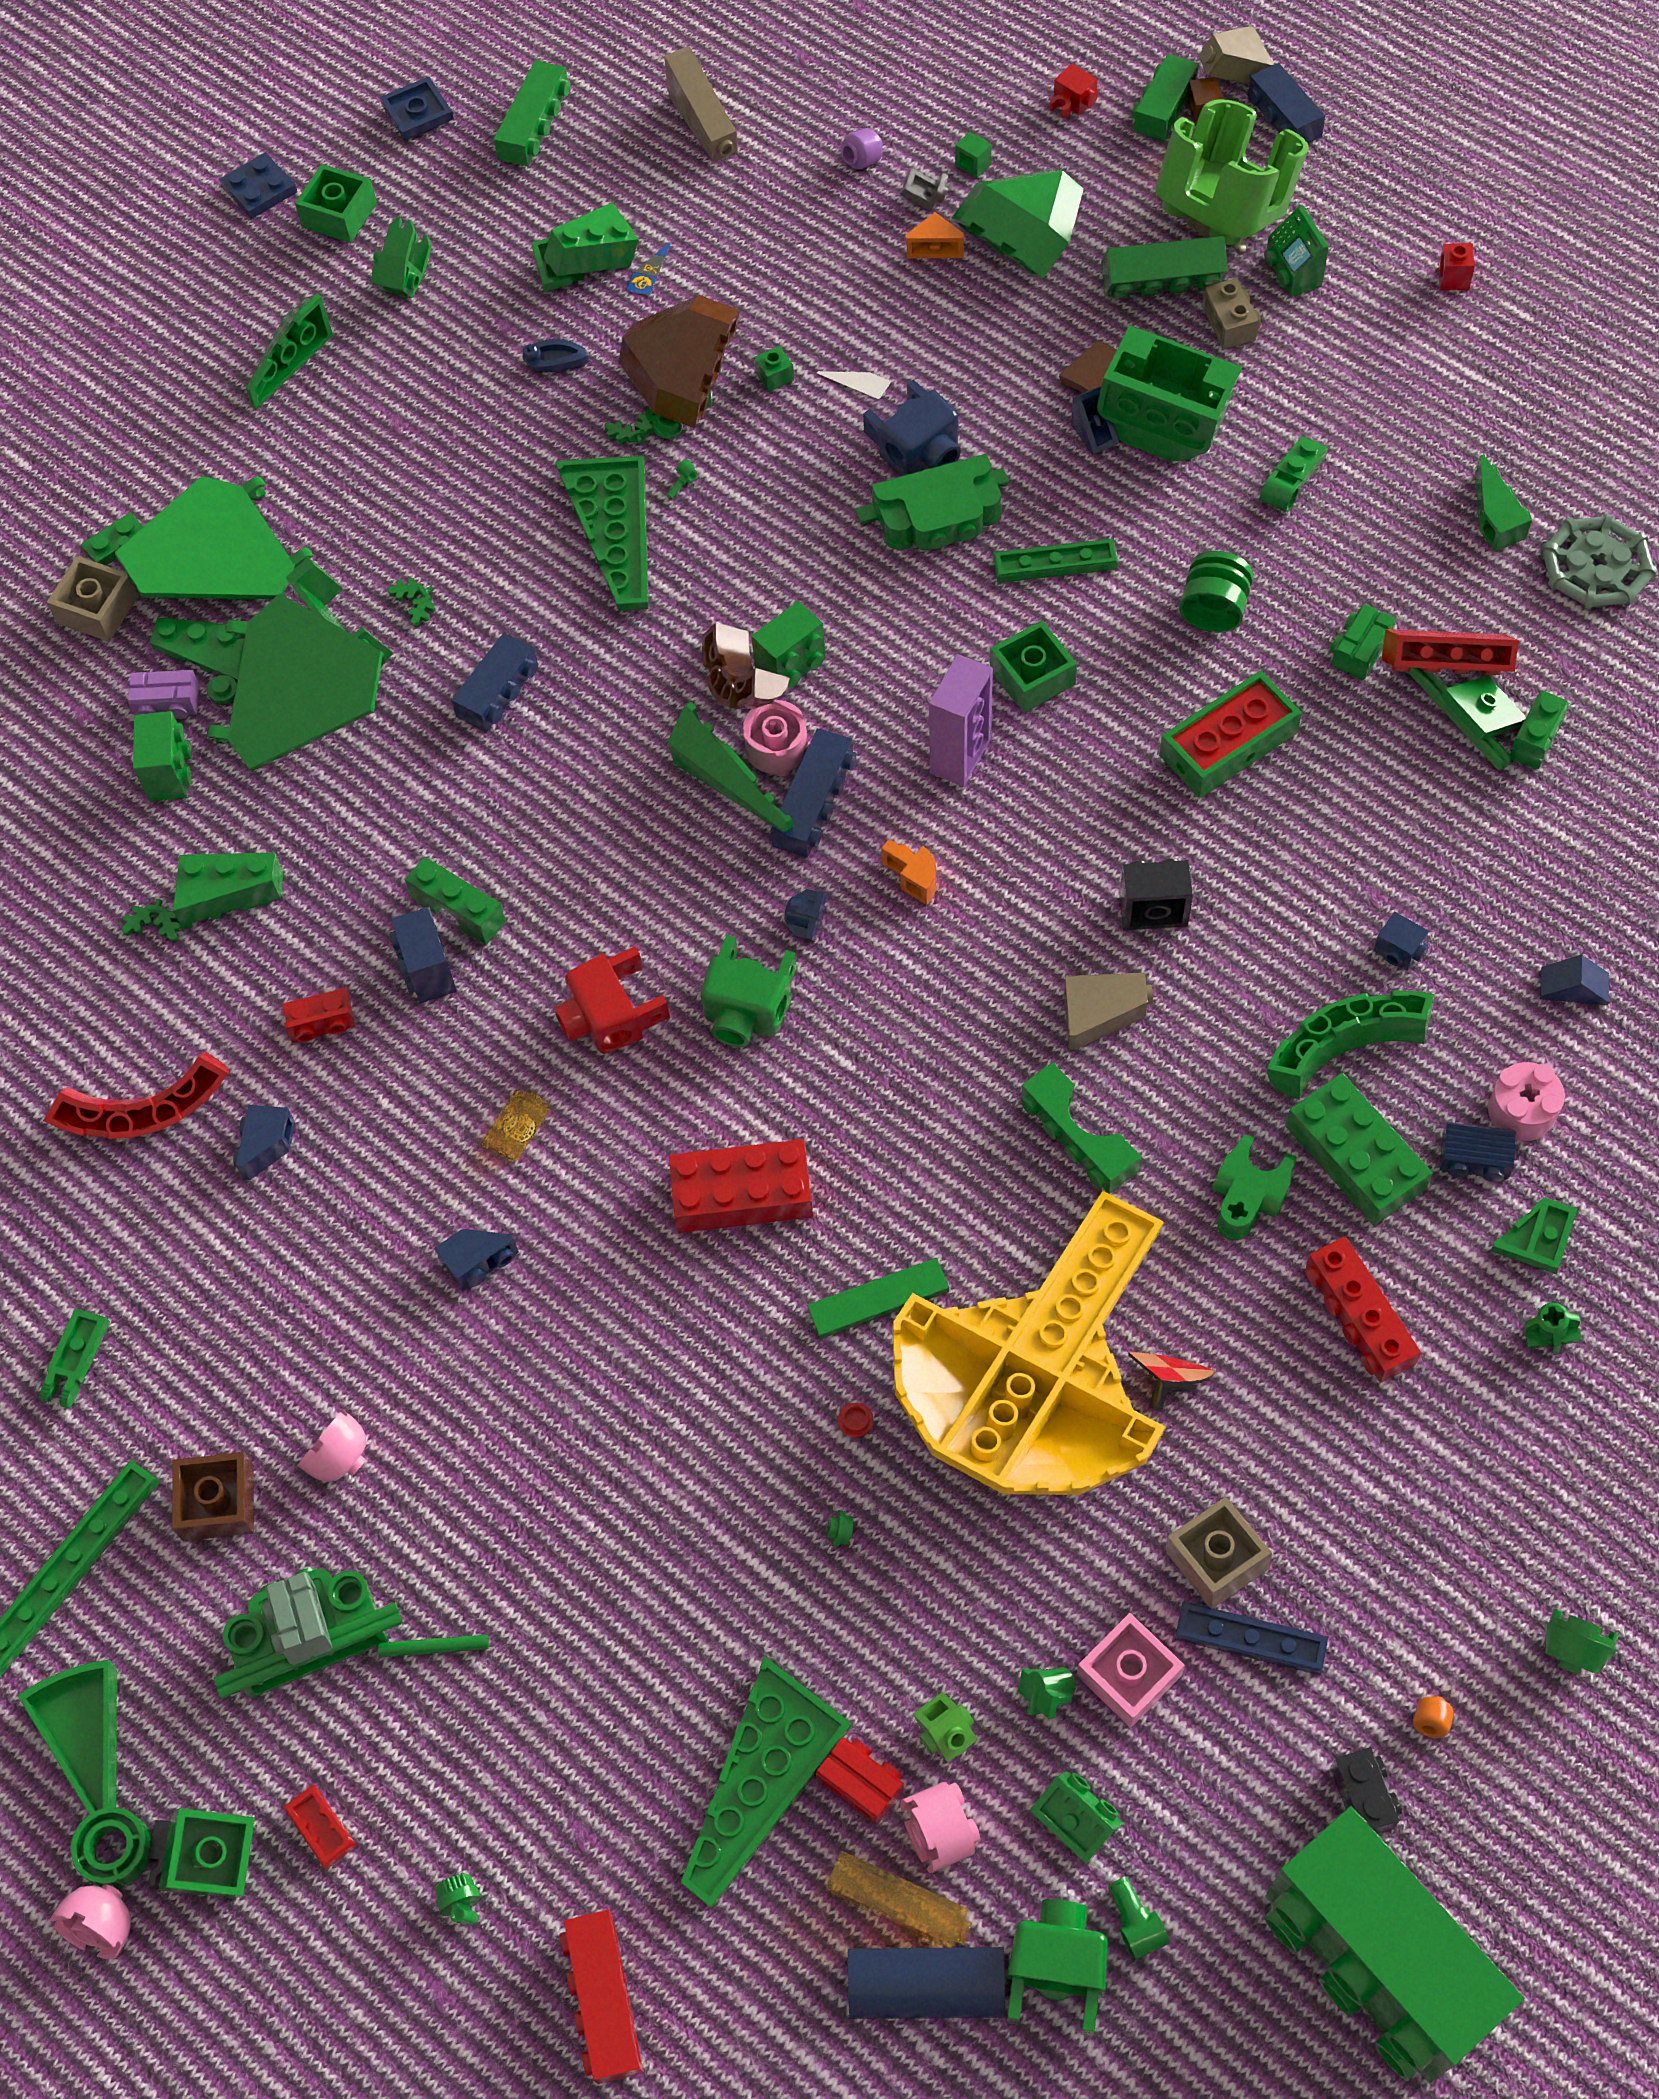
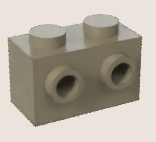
M1238 278L1206 286L1204 288L1202 307L1223 350L1256 341L1257 330L1261 326L1260 315L1257 310H1253L1250 304L1249 293L1246 288H1242Z

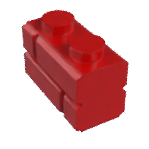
M843 1737L817 1770V1780L875 1825H878L904 1790V1783L899 1780L902 1774L890 1763L884 1761L882 1765H879L869 1756L872 1751L861 1741L854 1738L850 1743Z

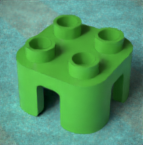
M1218 99L1210 101L1203 106L1192 140L1191 136L1195 123L1184 117L1179 118L1175 122L1155 191L1163 200L1162 207L1167 213L1179 218L1192 217L1210 227L1209 235L1211 237L1225 236V244L1236 245L1242 241L1243 237L1254 235L1286 214L1309 147L1303 137L1290 129H1285L1276 135L1265 170L1245 157L1246 148L1257 118L1256 112L1242 103Z

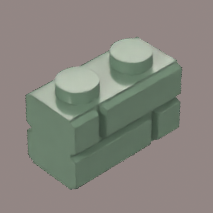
M302 1572L289 1577L286 1581L281 1580L268 1585L265 1589L268 1601L262 1603L269 1624L275 1623L277 1632L271 1634V1639L277 1655L284 1654L288 1662L295 1665L310 1659L311 1656L316 1657L331 1651L333 1647L316 1587L309 1574Z

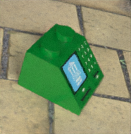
M1302 205L1297 207L1268 236L1267 250L1264 251V257L1267 265L1272 267L1277 274L1279 285L1285 287L1289 296L1293 297L1322 287L1329 245Z

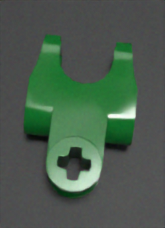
M1246 1134L1226 1156L1212 1187L1213 1191L1226 1196L1222 1202L1217 1221L1218 1231L1226 1239L1233 1241L1241 1240L1250 1233L1260 1212L1273 1218L1277 1217L1287 1197L1291 1174L1297 1159L1296 1156L1287 1153L1281 1164L1274 1170H1259L1249 1161L1254 1138Z

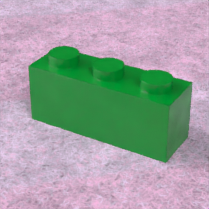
M1167 54L1162 65H1157L1153 81L1146 84L1141 102H1136L1131 115V118L1135 119L1134 132L1165 142L1187 103L1189 80L1197 79L1199 63Z

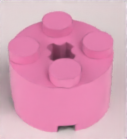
M774 700L773 704L751 709L747 713L743 722V734L748 761L763 772L780 777L788 775L791 770L801 764L808 749L807 728L802 712L789 702Z
M1522 1062L1505 1068L1497 1079L1488 1103V1113L1491 1122L1496 1128L1515 1130L1516 1140L1533 1141L1543 1137L1553 1127L1562 1109L1565 1098L1563 1085L1555 1075L1554 1069L1547 1064Z
M946 1782L939 1783L904 1798L900 1802L901 1812L909 1810L911 1819L904 1823L920 1861H930V1865L927 1868L929 1873L974 1855L975 1842L981 1839L972 1818L967 1820L961 1807V1805H964V1798L956 1783L950 1785Z

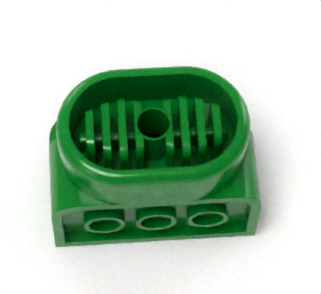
M1129 325L1104 375L1097 410L1103 418L1113 422L1118 439L1123 443L1166 460H1189L1208 452L1225 417L1227 407L1233 395V388L1241 373L1242 366L1177 343L1172 339H1167Z

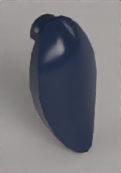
M564 339L542 340L532 345H526L522 351L524 362L529 367L542 372L563 371L584 365L589 361V355L585 348Z

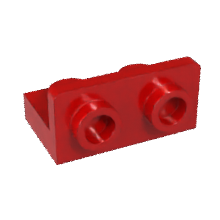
M347 988L282 1003L286 1020L284 1023L285 1030L292 1043L308 1042L318 1036L340 1034L349 1028L356 1027Z

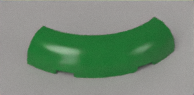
M1393 990L1390 995L1369 997L1367 993H1363L1325 1006L1301 1021L1299 1028L1287 1040L1284 1039L1280 1043L1267 1068L1269 1081L1283 1094L1300 1100L1306 1085L1315 1073L1333 1058L1346 1051L1371 1043L1388 1041L1424 1044L1431 1018L1434 994Z

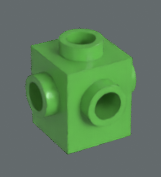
M943 1692L913 1713L923 1731L919 1738L925 1748L932 1755L938 1752L947 1762L963 1754L970 1745L977 1741L975 1734L970 1728L974 1724L971 1715L963 1705L957 1706Z

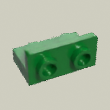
M1066 1771L1054 1779L1031 1807L1030 1811L1087 1864L1111 1835L1119 1830L1123 1822L1117 1818L1119 1814L1109 1802L1103 1799L1099 1801L1088 1791L1090 1786L1081 1776L1076 1773L1070 1774Z

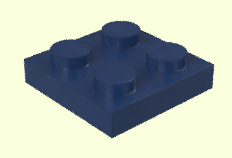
M429 76L380 97L382 107L404 141L454 120L452 110Z
M266 152L219 179L221 187L251 219L298 192L296 184Z

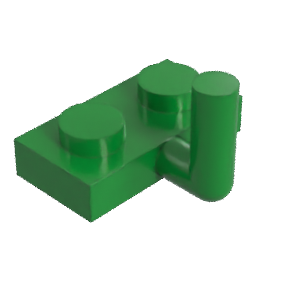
M129 512L83 542L81 547L92 561L106 566L117 559L115 551L142 529L143 526Z

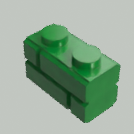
M1366 604L1360 607L1357 614L1351 612L1344 625L1346 632L1343 636L1337 635L1331 645L1330 652L1334 653L1332 666L1345 673L1348 671L1350 675L1361 680L1366 679L1383 651L1385 629H1394L1395 617L1382 611L1378 612L1377 609Z
M1545 691L1539 692L1515 738L1510 753L1512 760L1533 769L1540 768L1566 716L1570 704L1567 700Z

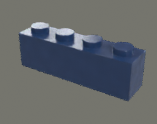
M816 729L780 808L786 816L789 815L792 818L794 826L784 833L772 826L770 830L772 847L807 858L812 847H818L822 837L821 827L824 821L828 822L834 809L833 800L836 795H841L845 785V773L847 770L851 771L856 761L857 753L853 752L852 738L823 729Z

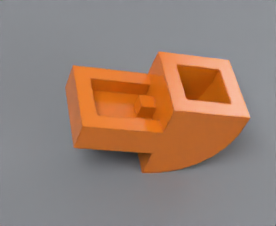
M888 839L881 848L882 864L900 875L902 891L928 905L936 892L937 885L936 862L933 855L924 846L914 854L906 845L897 844Z

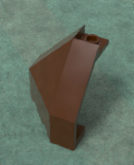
M697 295L631 325L622 337L618 362L654 413L693 428L697 426L705 414L710 388L720 375L725 349L735 336L740 313L739 309Z

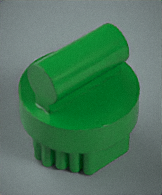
M461 1873L460 1875L457 1874L450 1878L447 1877L445 1880L443 1879L434 1888L438 1899L436 1903L440 1915L450 1916L451 1920L456 1923L474 1926L478 1921V1914L472 1911L471 1908L480 1902L481 1896L478 1887L473 1883L471 1875Z

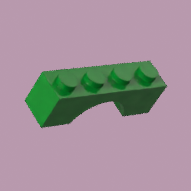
M1052 1062L1022 1084L1021 1104L1031 1116L1036 1115L1043 1122L1042 1125L1045 1132L1052 1139H1058L1065 1146V1152L1074 1163H1080L1087 1170L1090 1181L1098 1188L1102 1186L1110 1194L1140 1171L1142 1156L1120 1133L1098 1136L1082 1130L1075 1124L1069 1113V1107L1074 1100L1075 1085Z

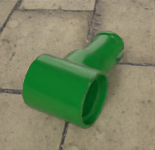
M1128 1877L1120 1878L1108 1886L1122 1916L1120 1922L1123 1927L1119 1928L1120 1933L1134 1960H1138L1170 1944L1168 1934L1158 1914L1155 1911L1150 1913L1148 1907L1142 1906Z

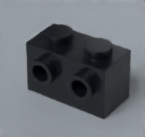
M1371 1747L1335 1758L1330 1766V1770L1345 1809L1347 1810L1352 1806L1377 1835L1394 1830L1400 1822L1399 1815H1402V1810L1394 1792L1389 1793L1384 1781L1387 1778V1771L1382 1758L1374 1756Z

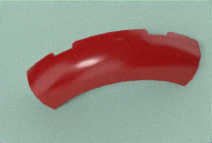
M203 1052L198 1056L192 1067L176 1083L162 1091L145 1097L127 1100L102 1099L67 1087L59 1092L43 1121L78 1135L107 1137L108 1139L146 1135L173 1125L198 1109L219 1088L228 1075L229 1069L214 1056Z

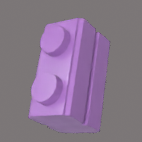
M193 670L130 674L128 703L134 715L169 711L173 712L175 719H183L187 715H197L200 687Z

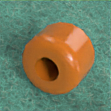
M1439 1696L1422 1698L1417 1704L1413 1717L1414 1728L1429 1738L1438 1739L1447 1736L1454 1718L1453 1708Z

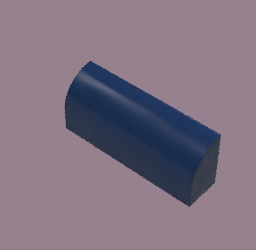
M1004 1947L848 1949L849 2019L1005 2018Z

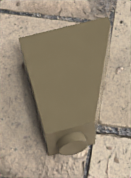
M1252 26L1213 34L1198 55L1207 75L1247 85L1250 82V75L1274 65L1258 33Z
M1145 973L1065 976L1064 998L1068 1050H1076L1145 1018L1147 1005H1153L1152 985H1146Z

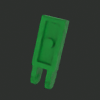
M74 1309L47 1368L48 1374L40 1390V1400L48 1403L51 1402L59 1388L60 1378L67 1381L61 1393L59 1404L62 1407L71 1408L79 1393V1385L83 1383L110 1323L107 1317Z

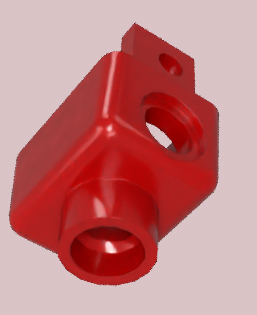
M636 946L609 959L606 958L604 953H601L566 973L565 981L570 999L554 1006L553 1009L570 1043L589 1034L596 1049L600 1053L606 1054L642 1040L643 1030L670 1018L668 1005L663 995L634 1008L619 981L643 969L640 953Z

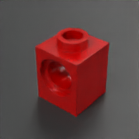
M1473 243L1443 244L1438 265L1440 290L1470 289L1475 268Z

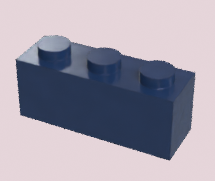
M1279 62L1250 75L1249 89L1247 91L1249 101L1257 106L1263 113L1266 121L1271 123L1279 133L1285 129H1290L1303 137L1307 143L1322 137L1325 121L1324 113Z
M503 632L451 699L455 716L487 733L490 727L501 719L503 710L510 701H514L518 697L521 687L526 680L535 675L538 662L534 647Z

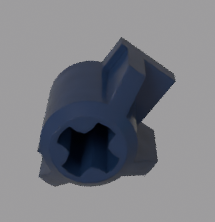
M806 889L789 899L785 909L784 920L793 936L815 942L817 931L823 920L827 899L825 892Z

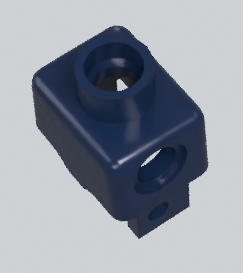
M914 379L907 383V401L898 406L897 412L890 419L884 422L871 409L863 413L864 433L879 446L880 458L902 476L920 472L926 468L931 469L957 462L960 457L961 449L958 446L959 418L957 412L935 389L927 392Z

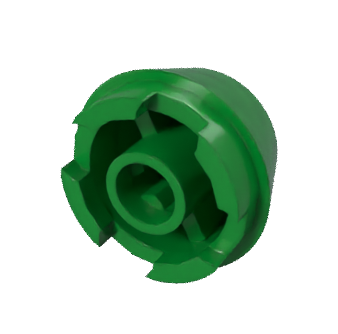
M1554 1608L1549 1622L1545 1621V1653L1560 1659L1558 1667L1580 1675L1582 1669L1598 1674L1618 1651L1615 1649L1620 1634L1610 1631L1608 1637L1601 1635L1603 1627L1573 1615H1569L1568 1621L1561 1619L1563 1611Z

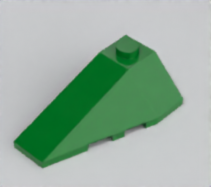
M319 294L302 300L282 319L246 386L250 403L254 409L257 410L333 336L323 299Z

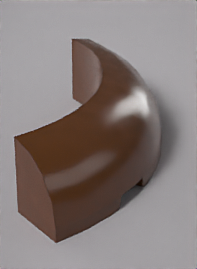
M716 622L702 635L703 666L709 668L710 672L707 685L713 697L720 704L734 709H755L774 701L787 689L789 677L757 668L753 669L749 652L748 631Z

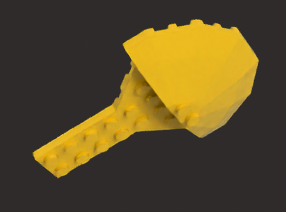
M1102 1191L1040 1290L1025 1293V1297L1006 1300L1003 1297L978 1302L975 1307L959 1310L958 1307L942 1309L912 1293L893 1321L895 1396L932 1456L1002 1494L1081 1495L1146 1464L1163 1435L1165 1426L1133 1410L1129 1397H1126L1123 1390L1122 1378L1113 1353L1110 1354L1102 1325L1162 1230L1163 1221Z

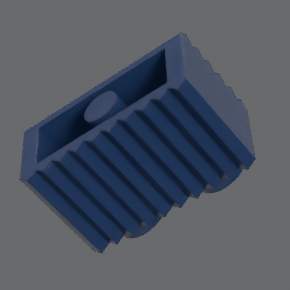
M1446 1122L1442 1132L1440 1171H1447L1449 1175L1454 1177H1466L1468 1175L1483 1176L1485 1180L1491 1182L1509 1179L1514 1168L1516 1131Z

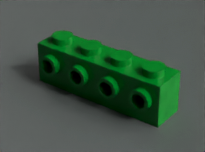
M537 60L534 61L493 139L497 160L528 167L533 157L538 155L543 137L548 135L554 116L556 117L559 114L561 102L570 92L571 83L567 78L566 67Z

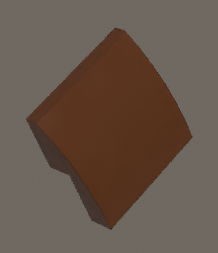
M1100 341L1095 342L1059 374L1061 385L1082 391L1083 393L1102 386L1104 375L1117 349Z

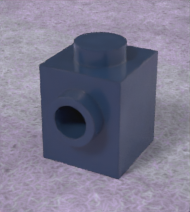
M1394 911L1378 934L1373 951L1383 956L1391 965L1400 966L1408 970L1414 961L1421 962L1428 951L1429 945L1425 942L1429 930Z

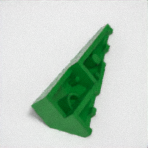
M692 702L686 704L667 742L674 764L784 833L794 826L792 818L789 815L786 816L773 804L775 798L770 793L764 795L757 788V777L728 744H724L712 733L714 727L709 721L701 723L696 706Z

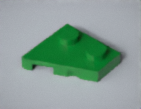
M1543 1197L1532 1207V1210L1527 1215L1522 1216L1514 1223L1507 1233L1494 1241L1491 1252L1556 1274L1578 1209Z

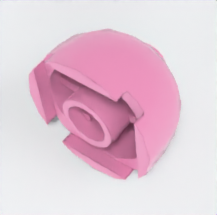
M342 1410L297 1466L310 1476L326 1482L339 1480L346 1473L353 1477L366 1460L361 1456L366 1446V1435L362 1426L351 1415Z
M102 1885L101 1888L84 1886L76 1889L62 1900L50 1918V1921H57L53 1928L64 1939L84 1951L86 1944L96 1946L102 1949L97 1957L104 1959H114L118 1956L128 1938L131 1926V1916L128 1907L121 1900L122 1893L110 1885Z

